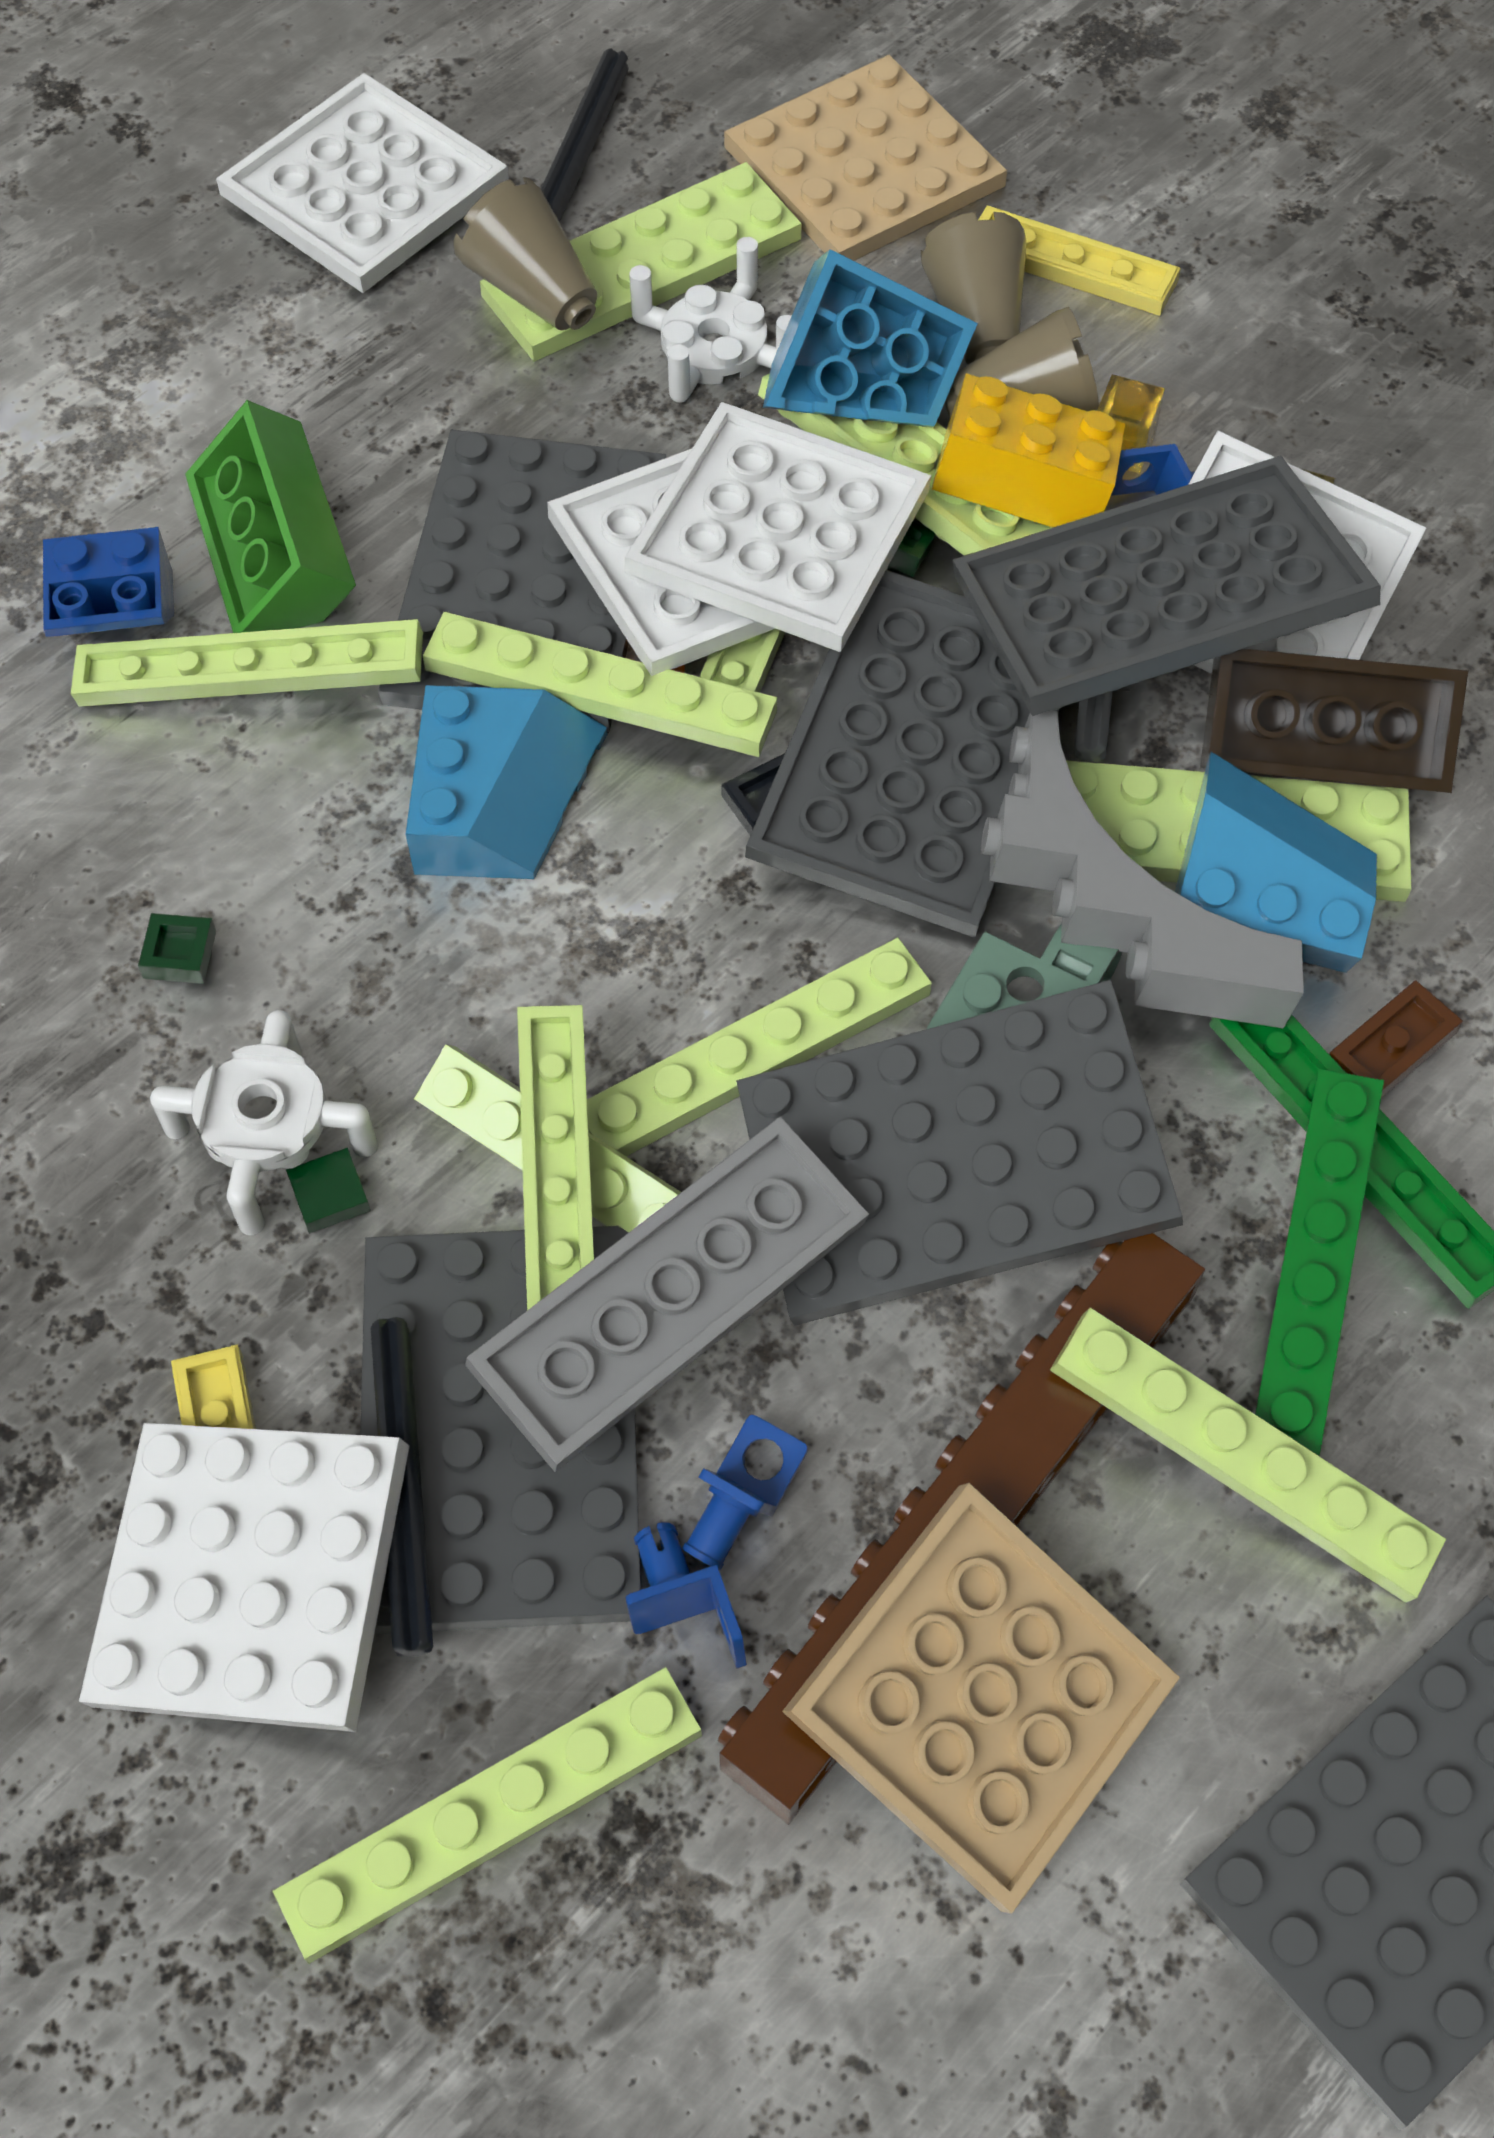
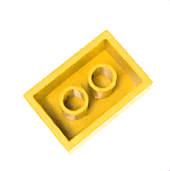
M966 373L946 430L932 490L1049 527H1057L1104 512L1116 483L1125 423L1116 421L1101 411H1084L1062 404L1056 398L1047 394H1031L1006 386L1001 380L993 377H977Z

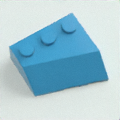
M830 249L814 261L772 362L763 408L932 428L938 420L978 323Z
M425 685L405 834L414 875L535 879L563 823L562 815L575 791L579 792L587 776L586 768L595 750H600L608 735L607 727L546 690Z
M1210 752L1175 892L1209 912L1251 929L1301 940L1303 962L1347 973L1363 956L1376 902L1377 854L1223 758Z

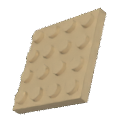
M890 55L724 131L725 149L740 164L747 162L802 223L801 229L824 253L831 249L853 261L1006 187L1007 170Z
M970 1483L957 1487L782 1712L1001 1912L1012 1914L1180 1677Z

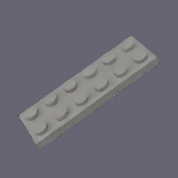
M780 1116L466 1357L465 1366L552 1470L556 1472L860 1228L867 1220L869 1213Z

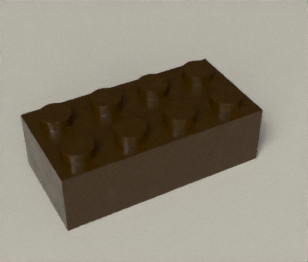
M1241 649L1231 654L1216 657L1213 659L1200 768H1206L1209 754L1213 752L1247 773L1452 793L1469 670L1253 649Z

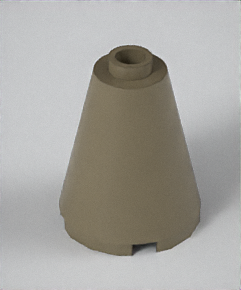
M523 177L525 184L518 186L511 179L499 183L486 192L468 210L463 219L469 225V228L463 240L456 233L453 241L454 254L465 267L556 329L567 330L571 328L576 330L583 327L595 313L597 291L542 189L528 177Z
M976 212L964 213L948 219L928 233L925 238L926 248L924 251L921 250L922 267L939 304L978 323L964 355L967 364L972 363L1020 333L1027 245L1026 235L1018 219L1002 212H993L995 220H978Z
M1066 307L1053 312L960 369L945 401L949 418H951L966 373L977 377H993L1001 380L1006 386L1031 394H1047L1056 398L1062 404L1084 411L1099 409V399L1088 354L1084 355L1081 345L1076 339L1082 337V334L1071 309Z

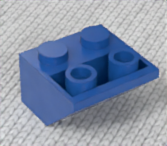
M159 527L43 539V630L46 637L162 625L174 616L173 571Z

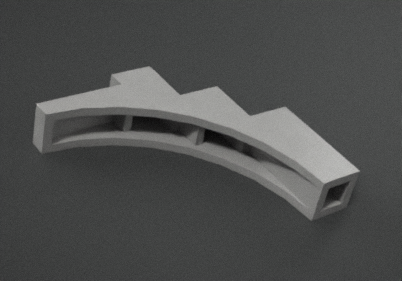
M1057 709L1032 716L1030 713L1025 727H1015L1011 740L1009 761L1019 764L1018 773H1014L1012 776L1009 792L1004 796L997 818L987 817L983 829L981 854L990 856L989 881L1055 891L1052 911L1053 916L1062 917L1061 943L1119 949V952L1128 953L1126 977L1127 979L1135 980V1006L1284 1028L1304 994L1302 941L1254 930L1209 912L1161 884L1126 855L1094 818L1073 782L1060 743Z

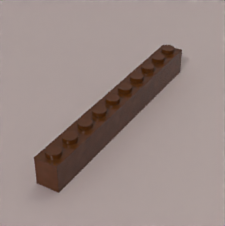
M1154 1233L1105 1246L1092 1268L1098 1275L1086 1290L1079 1285H1075L1066 1295L1054 1315V1318L1059 1320L1060 1323L1047 1339L1038 1333L1028 1343L1015 1364V1367L1021 1370V1372L1008 1389L998 1383L989 1392L976 1412L975 1417L981 1420V1423L967 1440L959 1434L956 1435L944 1449L935 1464V1468L941 1472L926 1492L917 1486L902 1502L893 1518V1521L899 1524L891 1537L884 1545L876 1539L873 1540L860 1555L851 1570V1574L857 1580L842 1599L832 1593L817 1609L807 1626L814 1633L797 1655L790 1649H787L774 1663L763 1681V1685L770 1689L753 1711L745 1705L742 1706L728 1721L718 1737V1742L724 1746L719 1753L720 1770L785 1823L789 1825L837 1761L782 1712L959 1485L970 1483L1018 1527L1108 1410L1107 1407L1050 1371L1081 1316L1089 1308H1092L1154 1349L1195 1296L1205 1272L1204 1267Z

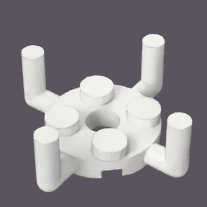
M743 237L737 241V282L730 293L715 291L708 285H695L689 288L685 293V297L676 302L669 310L652 305L650 269L646 266L638 265L630 270L632 317L639 324L661 331L662 350L668 357L669 395L677 403L685 402L698 383L708 385L723 384V376L740 372L741 379L755 371L759 365L771 368L792 315H782L777 319L776 347L767 344V325L764 308L758 302L750 301L758 286V243L754 238ZM708 334L723 335V337H719L714 341H707L702 338Z
M282 1010L272 1011L267 1016L261 1044L245 1046L233 1051V1058L216 1069L213 1064L201 1076L196 1088L158 1086L152 1091L150 1096L153 1109L167 1137L170 1139H181L186 1136L190 1125L185 1114H192L197 1132L209 1155L215 1161L232 1167L226 1195L227 1201L241 1232L246 1235L258 1234L265 1225L264 1217L254 1195L259 1172L278 1168L288 1169L301 1165L307 1159L309 1149L318 1140L324 1127L347 1129L353 1151L360 1157H369L378 1148L370 1114L365 1106L357 1103L326 1101V1096L317 1074L301 1057L302 1050L291 1017ZM267 1096L277 1101L275 1109L266 1117L252 1119L243 1115L244 1107L254 1098Z

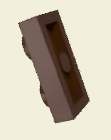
M1415 980L1336 1046L1329 1055L1347 1074L1384 1080L1382 1098L1457 1034L1463 1020Z

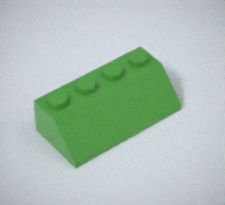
M246 400L185 473L233 633L294 629L323 622L346 599L356 586L304 429L300 421Z

